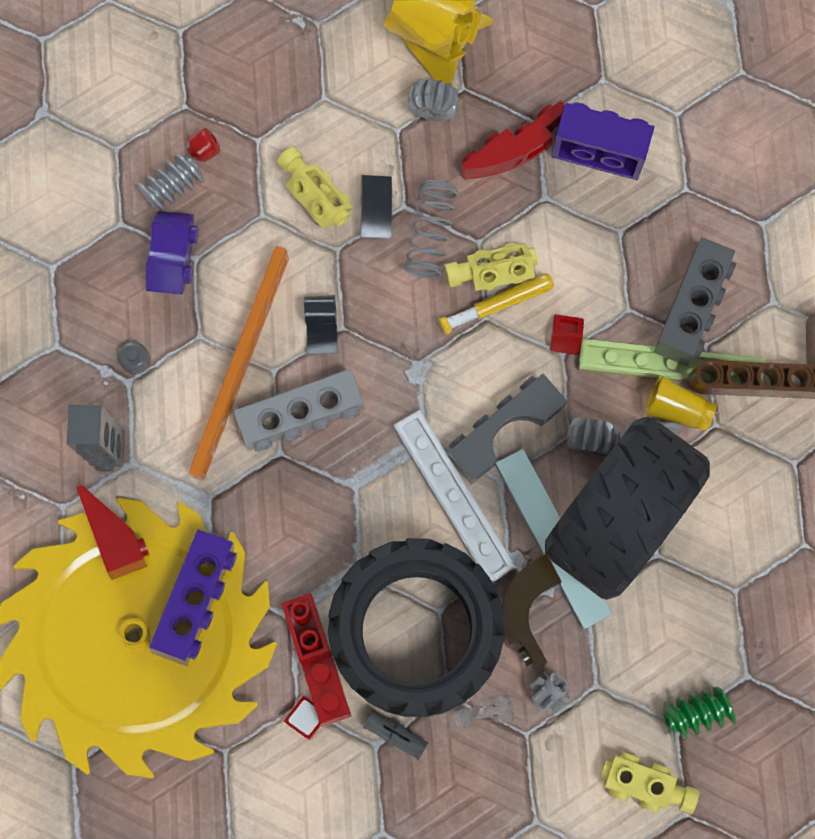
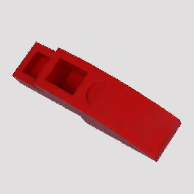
M560 100L554 106L551 104L545 106L537 115L538 118L531 124L528 122L523 124L515 132V136L508 128L500 134L498 132L492 134L485 141V146L478 152L473 150L463 158L460 174L464 180L497 175L519 167L542 154L552 145L553 135L551 131L560 125L565 107L564 103Z
M309 593L281 603L321 727L352 717L312 594Z

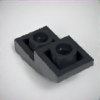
M361 175L360 237L391 238L392 176Z

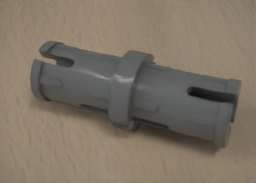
M374 710L363 727L388 742L387 745L391 748L396 746L415 757L418 761L429 743L403 729L405 727L403 724L399 723L396 725Z

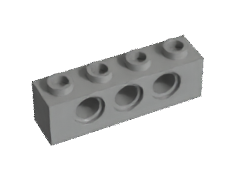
M349 369L234 410L246 447L248 450L254 449L255 452H260L273 446L272 442L284 439L286 442L302 436V431L311 428L314 431L325 429L331 425L330 421L342 418L343 421L353 419L360 415L359 411L364 410V404L353 373ZM327 396H334L338 399L337 405L332 409H326L321 405L322 400ZM304 406L309 409V413L304 419H295L292 416L293 411L297 407ZM269 417H277L280 420L278 427L273 430L265 429L263 427L264 421Z

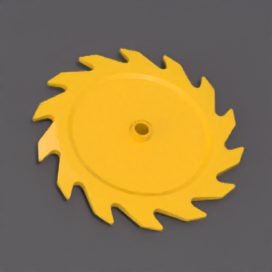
M117 498V503L127 514L125 523L134 531L137 539L144 538L150 554L144 557L148 567L111 580L104 566L86 514L81 513L58 520L59 525L76 533V540L68 544L32 549L13 566L15 570H35L38 572V578L1 603L0 626L11 621H17L19 623V630L0 658V690L2 691L16 675H24L25 684L20 721L31 742L35 743L37 741L43 721L47 719L52 720L66 760L87 775L91 773L88 751L92 747H99L127 775L153 779L155 777L143 760V755L146 751L154 750L188 762L214 754L213 749L195 740L196 732L205 728L238 724L259 706L257 702L235 701L233 699V692L269 667L278 644L273 642L259 649H253L249 645L251 638L270 608L269 584L265 581L252 596L243 595L242 585L246 553L235 533L230 532L228 540L233 542V552L237 553V558L232 570L225 571L222 581L226 585L220 600L214 599L210 611L214 612L208 630L202 629L198 641H201L202 645L196 660L190 658L188 666L152 654L149 646L197 529L204 532L206 530L200 515L181 502L177 503L180 524L177 527H169L144 502ZM205 563L200 566L198 572L201 575L209 576L215 572L216 567L211 563ZM193 592L187 597V602L190 605H199L204 600V595L200 592ZM182 621L175 627V632L178 635H187L192 630V624L187 621ZM133 628H140L143 630L142 638L134 643L127 641L129 631Z

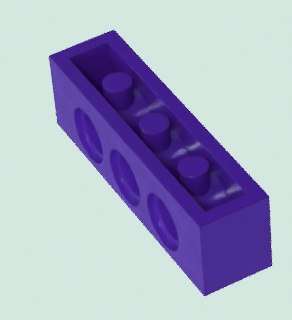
M197 529L149 646L152 654L188 666L190 658L196 660L202 642L198 641L202 629L208 630L214 615V612L210 611L214 599L220 600L226 585L222 581L225 571L232 570L237 558V553L233 552L234 544L232 541ZM205 563H211L216 567V570L212 575L204 576L198 572L200 566ZM193 592H200L204 595V600L199 605H190L187 602V597ZM187 621L192 624V630L187 635H178L175 632V627L178 623Z

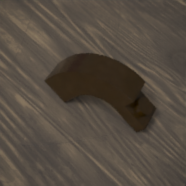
M547 555L532 561L515 576L506 591L502 603L505 617L504 640L507 647L509 648L519 642L522 648L518 649L521 659L526 667L532 665L534 670L548 662L530 630L529 611L533 601L538 596L560 585L562 582Z

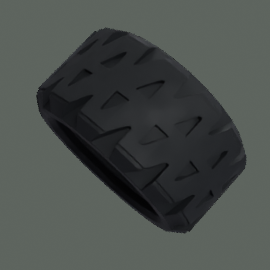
M647 416L635 420L545 539V555L601 599L607 600L620 596L658 550L710 476V461L708 457L653 417Z
M407 538L406 541H392L369 551V554L356 561L341 579L342 582L333 595L328 614V638L331 654L334 657L339 672L349 686L369 704L387 713L403 717H429L443 714L461 706L474 696L492 675L500 659L505 638L504 612L500 596L498 597L493 581L480 564H476L465 552L447 543L441 544L432 539ZM406 578H427L448 587L464 605L470 623L469 645L462 660L446 675L423 683L400 681L381 671L370 659L363 640L364 618L373 599L388 585Z

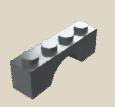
M544 373L537 379L534 376L528 378L519 387L522 390L514 398L511 395L505 397L496 406L498 409L496 413L490 418L487 414L482 416L474 423L473 428L475 430L467 437L461 434L449 444L451 450L448 451V457L471 485L495 466L496 457L493 450V440L500 429L515 421H530L542 427L565 408L567 400Z

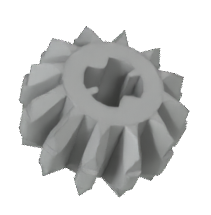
M432 78L429 80L420 79L414 82L408 97L409 111L415 113L417 117H423L425 120H433L435 122L438 120L448 121V119L454 118L459 103L458 90L452 84L444 83L442 80L436 81Z
M575 418L572 419L571 425L568 428L567 444L576 451L607 456L620 440V428L615 424L602 420Z

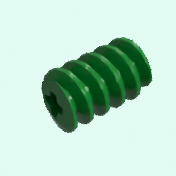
M719 686L713 687L712 696L707 690H703L700 693V700L693 693L688 696V704L682 697L676 699V707L670 701L664 702L663 705L664 720L673 742H675V732L677 731L683 739H686L687 728H691L695 735H699V725L701 724L704 725L708 732L712 731V721L714 720L720 728H723L724 717H728L732 724H736V717L730 699Z

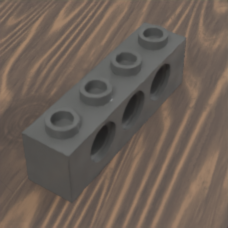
M701 237L653 351L654 353L685 366L689 365L693 357L699 358L705 345V341L700 340L704 331H710L716 315L711 314L714 304L717 306L721 304L726 289L721 287L724 279L730 280L737 263L732 262L735 250ZM702 273L710 274L714 280L705 279ZM691 299L700 300L704 306L698 307L694 305ZM680 325L690 326L693 333L684 332Z
M69 405L67 445L76 454H79L83 460H86L89 465L95 466L97 471L111 472L114 471V467H123L125 430L103 406Z

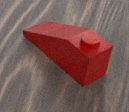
M83 485L76 487L104 566L111 580L148 567L144 557L150 554L144 538L137 539L134 531Z

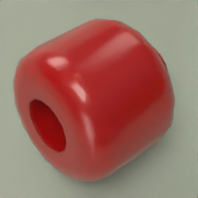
M207 128L199 130L188 138L189 148L187 150L193 159L196 157L199 161L206 162L220 153V145L216 137Z

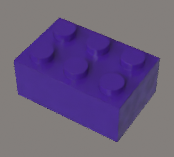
M566 103L551 158L638 181L647 157L655 126L649 125L648 122L639 118L630 120L619 117L613 111H596L583 103Z

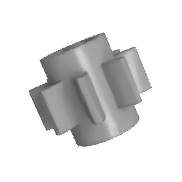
M544 671L530 685V688L533 690L531 700L541 711L551 709L554 713H557L570 700V696L567 695L569 685L557 673L549 676Z

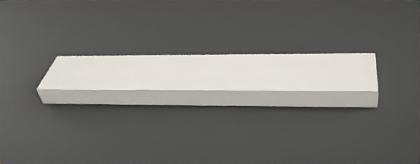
M418 410L394 424V429L475 563L480 564L493 582L515 570V565L422 412Z

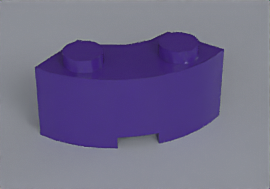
M158 211L152 222L151 245L146 262V291L182 295L186 284L192 283L193 266H190L192 244H197L199 237V227L194 226L193 214Z

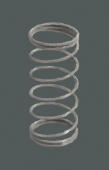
M427 180L420 184L419 197L423 200V203L416 207V212L422 218L412 223L413 228L418 233L412 235L409 239L416 249L410 250L406 254L409 261L404 264V269L418 277L439 278L443 272L441 267L424 261L411 260L409 254L415 251H422L426 254L443 257L446 253L438 249L420 248L413 243L412 239L421 235L438 241H447L449 238L439 233L422 232L416 228L415 224L418 221L427 220L434 224L450 226L452 222L448 219L423 216L419 212V207L428 204L447 211H452L455 207L445 202H428L422 197V192L438 199H453L458 196L459 192L455 186L449 183ZM429 189H445L453 191L454 193H437ZM435 204L445 205V206H449V207H451V208L441 207V206H438V205H435ZM434 220H440V221H444V222H447V223L437 222V221H434ZM410 266H418L422 269L434 271L437 273L418 271L413 268H410Z

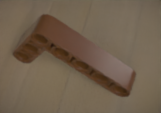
M815 313L809 316L806 321L807 364L708 360L702 362L690 372L688 376L689 387L695 393L705 395L815 399ZM700 371L709 374L711 384L702 381ZM731 372L739 375L741 385H737L732 381ZM761 374H765L770 378L771 386H767L762 382ZM792 375L799 378L801 387L793 384Z

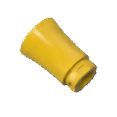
M660 375L650 393L644 414L675 422L691 429L697 428L707 431L716 413L717 405Z

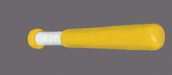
M547 273L536 276L478 302L472 308L448 318L446 316L440 317L438 319L440 327L445 335L450 334L453 328L475 318L482 319L551 291L554 287L553 280Z

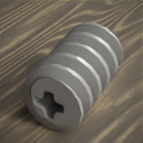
M185 150L186 159L177 154L174 156L176 165L169 161L165 163L167 173L160 168L155 170L157 180L150 175L146 176L147 187L140 182L135 184L153 210L154 207L165 211V199L172 204L176 203L173 195L175 192L184 197L183 186L194 190V178L201 183L205 182L201 170Z

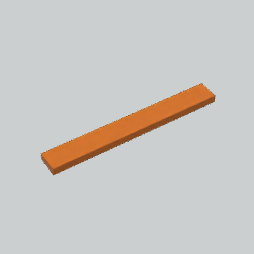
M276 246L190 467L189 474L195 479L203 481L206 478L289 261L285 248Z

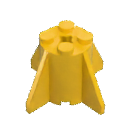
M392 0L391 11L385 19L384 26L393 34L401 37L434 80H442L444 83L452 84L458 61L467 53L462 49L467 42L472 44L478 30L491 25L493 18L476 11L479 9L478 6L474 5L476 0Z

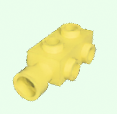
M295 146L284 151L278 158L277 163L285 172L292 174V177L285 186L291 191L294 198L312 215L313 220L323 229L334 225L337 227L343 225L350 218L351 214L349 212L353 208L350 204L349 196L344 192H340L331 182L328 172L320 170L315 163L307 165L302 160L303 155Z
M508 243L499 249L490 251L478 250L474 254L467 256L468 262L461 264L451 262L444 264L449 288L461 286L462 282L472 280L476 291L492 290L500 285L508 283L518 284L526 279L535 278L534 266L538 265V258L534 247L528 248L526 243ZM511 251H516L515 255L508 256ZM481 258H487L485 262L478 263Z
M622 752L621 757L613 756L612 762L605 760L600 778L605 780L604 787L610 789L609 796L626 802L628 796L640 799V807L658 813L659 807L668 810L670 803L678 806L682 812L693 814L700 790L690 786L683 788L676 785L677 778L670 776L672 769L656 763L652 764V768L639 764L641 758ZM627 770L631 773L632 779L629 783H623L620 780L621 772ZM654 782H660L663 786L662 792L658 795L653 794L651 791V786Z

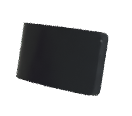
M335 295L304 297V314L307 325V354L337 353Z

